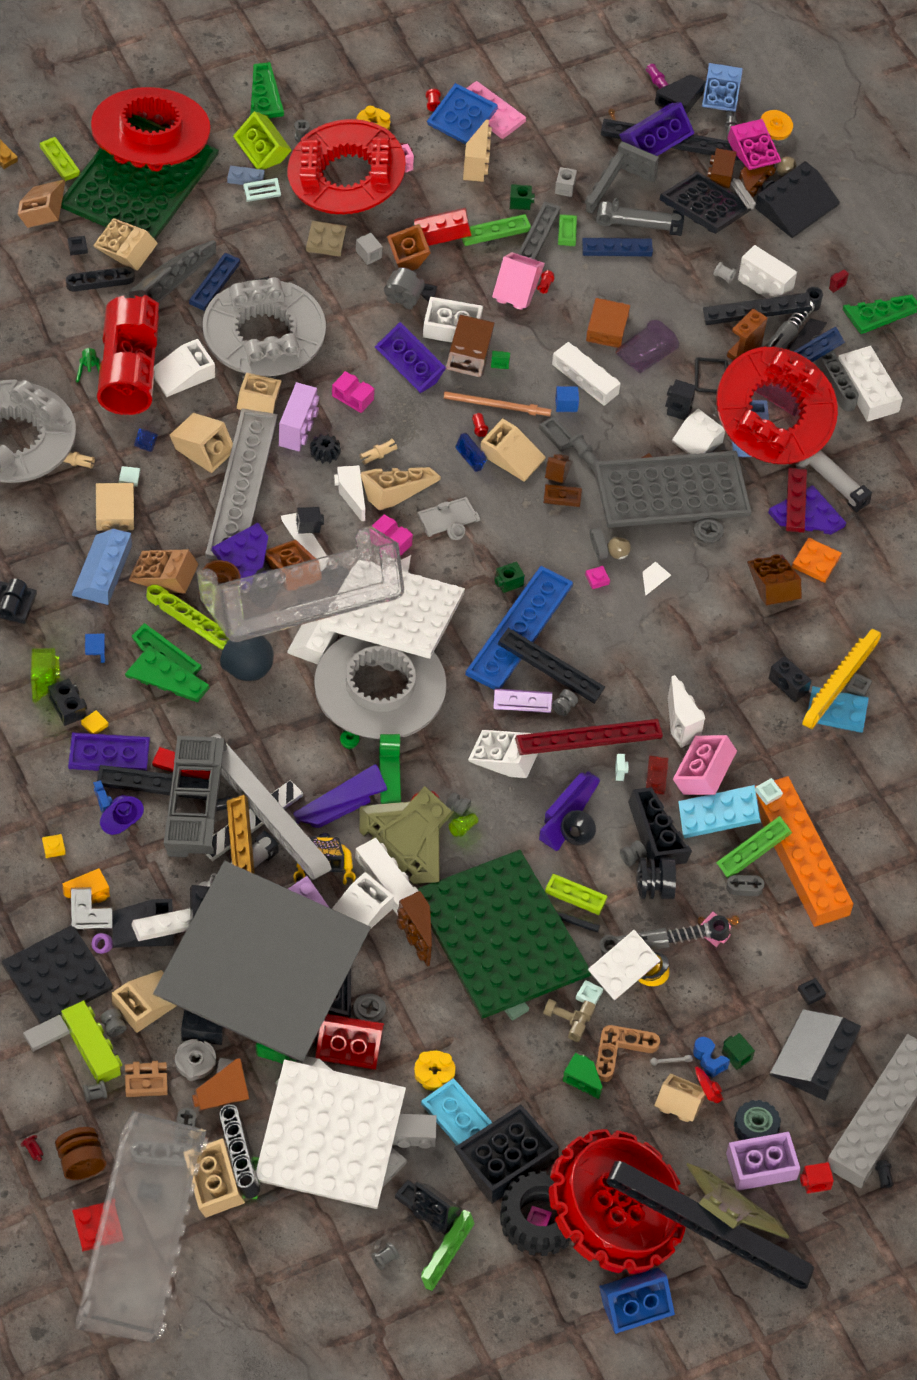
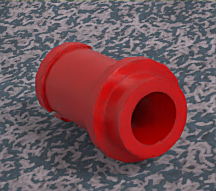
M549 270L541 274L542 279L537 287V290H540L539 292L543 294L548 292L551 282L555 279L554 273Z
M474 414L472 417L475 426L474 432L478 437H484L489 429L485 425L483 414Z

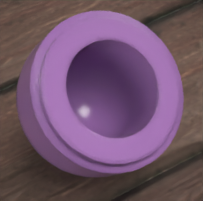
M99 933L92 939V948L96 953H107L113 947V940L107 934ZM101 939H104L105 946L99 949L97 944Z

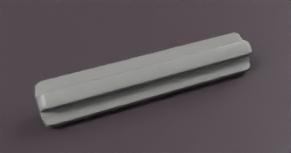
M733 178L731 186L747 209H754L756 202L745 189L740 179Z

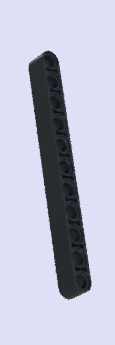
M621 1161L613 1163L606 1180L607 1184L612 1188L800 1289L808 1288L814 1272L812 1264L740 1225L733 1229L698 1202Z

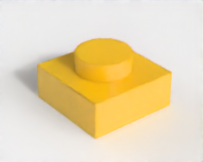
M62 834L42 838L46 858L66 855Z

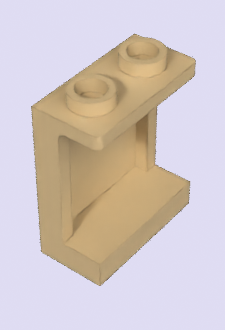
M96 483V528L98 531H108L111 529L121 531L134 530L133 483Z

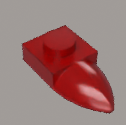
M695 1067L698 1081L707 1099L717 1104L724 1100L721 1095L722 1089L717 1082L711 1081L702 1069Z

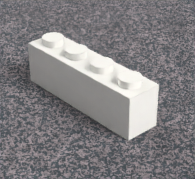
M567 342L553 353L552 365L605 406L619 394L620 382L618 379L612 377L603 367L598 366L576 346Z
M374 838L356 848L355 859L368 875L394 895L393 910L398 916L399 900L418 892V889L415 886L412 887L406 873L401 872L396 860L388 855L385 845L379 843Z

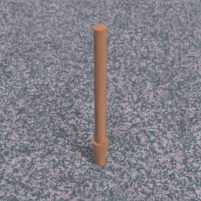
M444 392V399L527 412L529 415L534 416L536 414L551 416L552 409L541 408L534 404L529 406Z

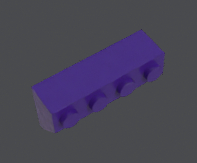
M679 102L665 106L619 135L623 142L658 156L695 132L682 103Z

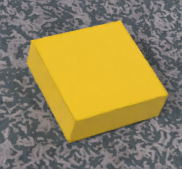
M97 710L81 720V725L90 734H98L109 726L108 722Z

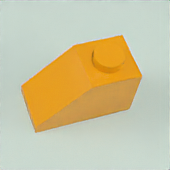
M99 868L62 883L63 894L68 898H71V888L91 887L92 904L103 902L110 897L109 885Z

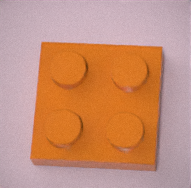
M808 537L794 560L792 568L825 583L841 558L842 553Z

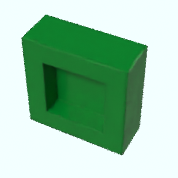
M492 351L491 368L509 369L510 353Z

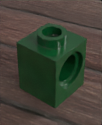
M511 184L509 209L530 210L531 203H534L535 200L532 186Z
M516 561L496 568L494 581L496 586L500 587L503 593L523 587L525 575Z

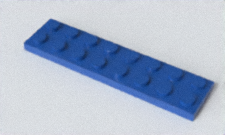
M540 566L466 670V676L493 690L501 689L521 661L519 657L498 645L502 635L509 627L531 642H534L573 587V582Z

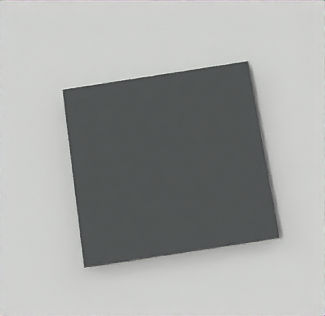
M224 860L153 995L303 1063L371 926Z

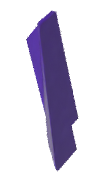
M374 764L294 812L295 822L297 824L300 822L308 823L312 827L320 828L370 803L369 796L387 790L378 766Z
M587 771L585 774L580 773L546 811L544 820L546 824L540 830V841L555 851L560 849L565 841L560 828L564 816L571 811H583L600 783V779Z

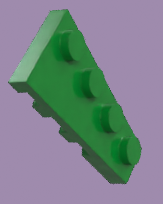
M270 62L253 65L250 115L256 111L266 115L268 118L284 116V110Z
M913 295L893 297L888 301L880 299L869 304L861 302L856 306H850V304L843 305V311L858 332L864 334L917 313V300Z
M145 623L132 635L133 641L142 652L150 646L194 676L202 669L199 663Z
M150 646L145 649L125 673V676L129 679H137L141 683L151 684L158 687V689L174 692L175 695L195 702H199L210 689L207 683Z

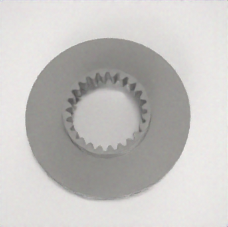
M276 277L269 278L268 280H251L233 284L230 288L225 289L220 294L218 293L211 300L203 317V335L211 353L224 365L244 374L247 372L260 376H277L297 370L316 356L322 347L326 333L325 316L318 302L301 287L290 282L280 281ZM257 314L261 317L267 314L268 317L274 315L275 319L280 317L281 322L285 321V325L288 326L290 333L283 335L280 339L270 336L261 342L257 339L243 341L239 328H241V324L245 323V319L250 320V316L256 318Z
M26 380L0 381V422H2V418L9 420L10 417H13V419L20 417L21 420L26 418L27 422H32L33 426H36L37 431H39L38 440L34 441L35 445L31 444L30 449L24 448L23 452L17 450L16 453H13L5 445H0V482L17 483L42 477L57 468L72 450L76 437V424L72 411L58 395L47 388Z
M346 635L332 644L321 657L315 672L314 686L318 704L324 714L344 730L372 739H380V734H400V737H407L426 727L440 711L446 695V676L442 663L434 652L429 659ZM359 665H380L387 671L399 670L408 678V684L406 689L402 690V694H397L396 699L391 696L389 701L386 698H383L382 701H379L378 698L371 700V696L364 697V692L359 693V688L355 687V682H353V676H355V670H359Z

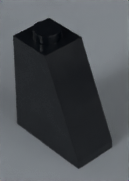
M690 74L659 89L656 92L655 104L664 108L671 103L681 102L687 114L704 93L705 81Z

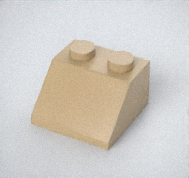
M246 372L239 392L237 409L274 413L281 380Z
M670 1073L662 1084L655 1106L663 1113H672L677 1115L682 1121L693 1122L706 1095L701 1086Z

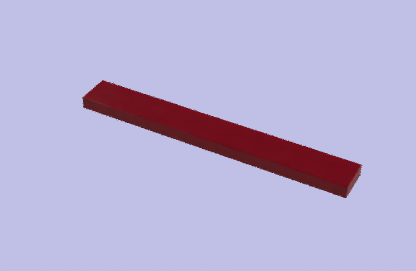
M658 719L522 734L516 735L515 741L519 755L655 740L661 739L663 733Z

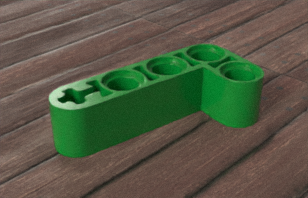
M380 734L379 770L387 787L386 791L380 792L381 804L401 803L400 734Z

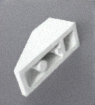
M360 466L337 467V474L334 475V485H338L339 494L361 521H365V503Z

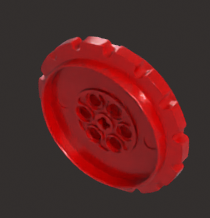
M607 1129L590 1131L584 1138L579 1136L562 1150L563 1155L555 1160L550 1174V1178L555 1182L549 1187L550 1205L552 1209L557 1210L558 1216L555 1218V1221L566 1239L570 1238L574 1243L573 1248L581 1256L590 1262L594 1259L599 1261L601 1268L611 1272L621 1273L626 1268L630 1274H637L650 1270L654 1265L659 1266L675 1252L674 1247L682 1241L686 1227L612 1188L606 1182L613 1163L621 1161L680 1192L678 1188L680 1181L671 1165H666L662 1160L663 1156L647 1142L643 1144L638 1142L635 1135L619 1130L611 1135Z

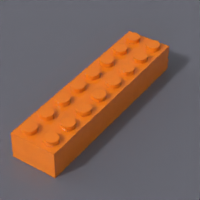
M789 776L774 780L783 792V795L765 805L757 794L760 819L765 827L781 816L792 831V834L775 845L774 848L813 926L816 927L850 916L853 902Z

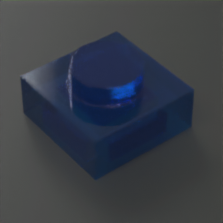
M139 428L134 446L152 452L158 434Z

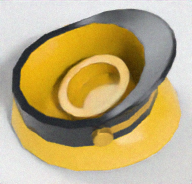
M654 952L661 961L638 980L640 983L647 986H659L666 982L669 977V960L665 955Z

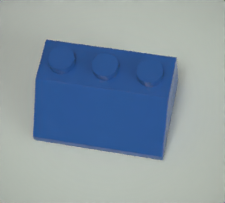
M659 1267L599 1286L603 1306L615 1334L675 1315L668 1278Z

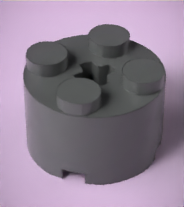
M398 268L395 271L394 269L384 287L387 301L391 304H396L397 302L403 304L407 309H412L425 287L424 280L422 278L419 280L416 277L417 273L412 270Z

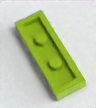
M56 137L40 143L41 150L65 182L80 175V170Z
M552 874L545 888L546 894L597 915H600L608 897L556 874Z

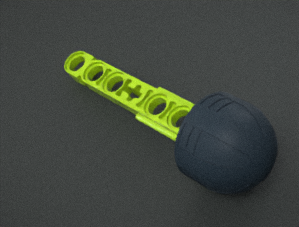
M151 585L147 588L146 598L148 601L156 606L159 605L161 610L223 650L220 658V665L223 670L243 681L259 680L269 672L273 664L274 653L271 644L264 636L250 627L242 628L233 635L175 595L170 594L163 587Z

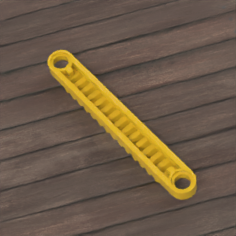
M871 629L864 639L859 638L855 647H852L848 656H845L841 665H838L834 674H831L830 679L827 680V683L816 694V698H813L811 708L803 719V726L809 729L814 728L874 650L880 640L881 632Z

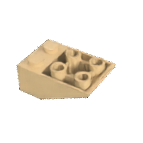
M485 120L466 143L463 180L484 182V175H488L489 165L485 163H489L490 152L486 151L490 150L491 139H487V137H491L492 127H488L489 120Z
M113 218L93 246L124 266L138 271L158 243L146 230Z
M503 418L481 441V456L524 482L546 459L516 426Z
M162 970L129 981L112 992V1005L120 1010L123 1018L136 1033L177 1006L153 995L164 974Z

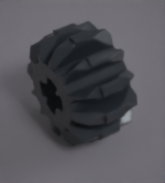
M321 433L319 437L314 436L310 444L311 457H314L316 462L321 460L322 464L325 461L329 464L332 460L336 461L341 453L339 440H336L335 436L330 437L328 433L326 436H323Z

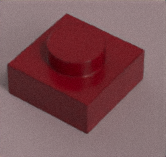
M842 270L839 273L833 274L830 278L829 289L834 293L847 284L849 273L846 270Z

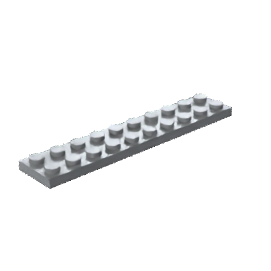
M241 409L205 554L207 559L218 560L211 551L212 547L252 526L278 414Z

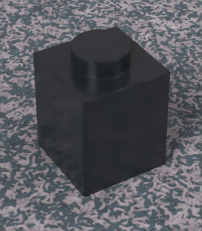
M319 507L297 508L296 525L298 534L320 533L321 525H324V515L320 513Z

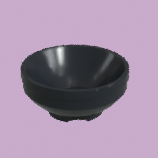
M571 811L564 816L561 822L562 836L572 845H585L595 836V822L589 814L583 811ZM576 827L580 835L577 837L573 836L570 833V828Z

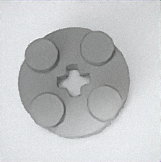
M197 1039L183 1042L178 1047L175 1055L176 1069L189 1081L207 1077L216 1067L214 1048L208 1042L204 1041L203 1043L197 1041ZM192 1056H195L196 1058H201L197 1063L191 1062Z

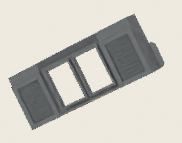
M177 736L164 836V846L169 857H187L189 853L214 854L212 840L223 751L227 750L224 738ZM181 770L210 771L208 789L179 788ZM178 795L207 796L205 814L176 813Z

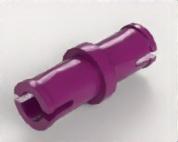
M655 64L647 66L646 72L652 78L653 84L657 85L659 89L669 85L665 80V76L659 72Z

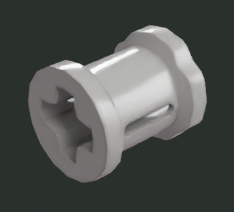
M719 262L713 276H719L729 284L736 274V269H730L724 266L722 262Z

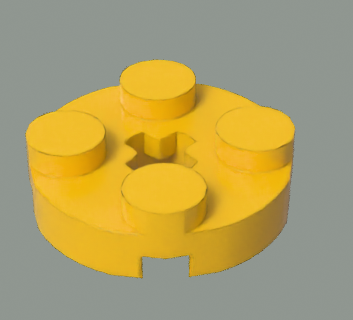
M367 106L357 115L356 119L375 121L377 122L376 124L387 130L390 129V114L382 109Z
M441 1051L423 1052L415 1063L414 1076L417 1082L419 1081L422 1084L423 1088L436 1091L455 1077V1064L448 1053ZM437 1067L440 1071H437V1074H433L429 1069Z

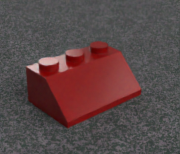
M466 207L414 220L415 225H421L428 246L471 236Z
M327 1014L319 1031L315 1058L321 1061L376 1070L384 1023Z

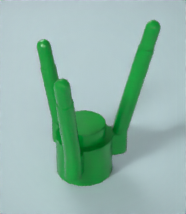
M92 348L84 349L82 351V358L79 359L80 364L76 382L80 381L83 365L87 367L88 372H91V367L95 364L98 373L100 370V359L96 355V350Z

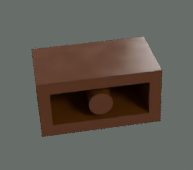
M716 148L715 155H711L710 165L713 166L709 167L707 177L724 188H730L736 152Z

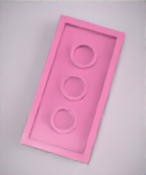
M478 81L466 88L498 105L497 111L489 120L488 127H492L491 131L501 139H504L526 122V117Z

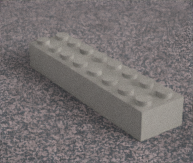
M909 1034L906 1035L828 1157L827 1162H829L831 1171L859 1188L863 1187L875 1168L876 1163L880 1160L917 1101L916 1038Z

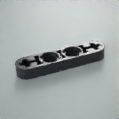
M119 267L74 273L66 277V287L69 291L76 292L128 285L134 282L135 271L131 267ZM113 276L114 279L106 280L105 277ZM89 278L96 279V281L93 283H90L87 280Z

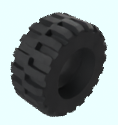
M533 1171L529 1172L527 1177L524 1175L519 1176L517 1181H513L508 1186V1190L505 1191L500 1210V1225L503 1226L504 1236H509L508 1241L512 1245L517 1244L518 1250L521 1252L527 1250L529 1255L535 1256V1253H541V1256H547L548 1252H552V1254L559 1253L560 1247L565 1249L569 1246L570 1241H572L570 1238L566 1239L563 1236L557 1223L549 1226H537L528 1222L521 1213L522 1207L533 1201H544L550 1204L549 1187L555 1182L550 1178V1175L546 1174L547 1171H540V1174H535Z

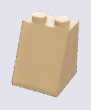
M196 413L190 415L170 434L176 450L211 473L230 456L233 445L224 422Z

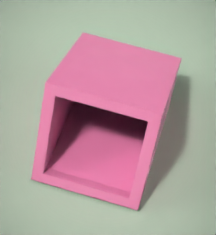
M513 252L504 256L492 297L496 298V301L499 303H511L517 309L528 307L545 263Z

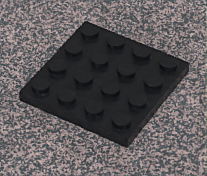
M699 172L693 173L666 190L659 198L665 205L674 208L680 214L687 216L693 222L700 224L709 232L715 234L751 211L750 208H746L739 196Z
M72 925L1 961L5 971L40 1024L58 1015L62 1016L61 1011L82 1001L86 1004L113 989L112 983Z

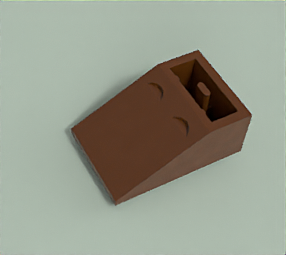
M460 314L446 370L482 377L485 371L495 322Z
M775 554L771 557L755 558L754 560L747 561L759 596L766 605L802 599L801 578L783 555Z
M418 891L399 900V907L397 909L398 919L396 922L400 930L405 931L409 944L411 946L414 945L419 960L424 961L428 967L430 966L432 949L430 905L421 891Z

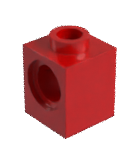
M829 1162L804 1166L803 1172L800 1174V1182L802 1187L805 1186L807 1194L831 1190L834 1180Z

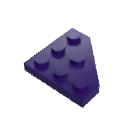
M813 485L806 488L805 530L813 531L814 529L824 531L823 534L831 535L846 526L844 519ZM787 499L769 508L768 513L779 526L786 527Z
M256 523L212 547L211 551L218 560L228 561L237 567L241 575L239 586L244 592L250 589L257 570L263 568L268 535Z

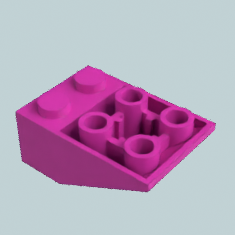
M763 119L731 126L727 139L732 150L736 152L737 157L749 170L781 162Z

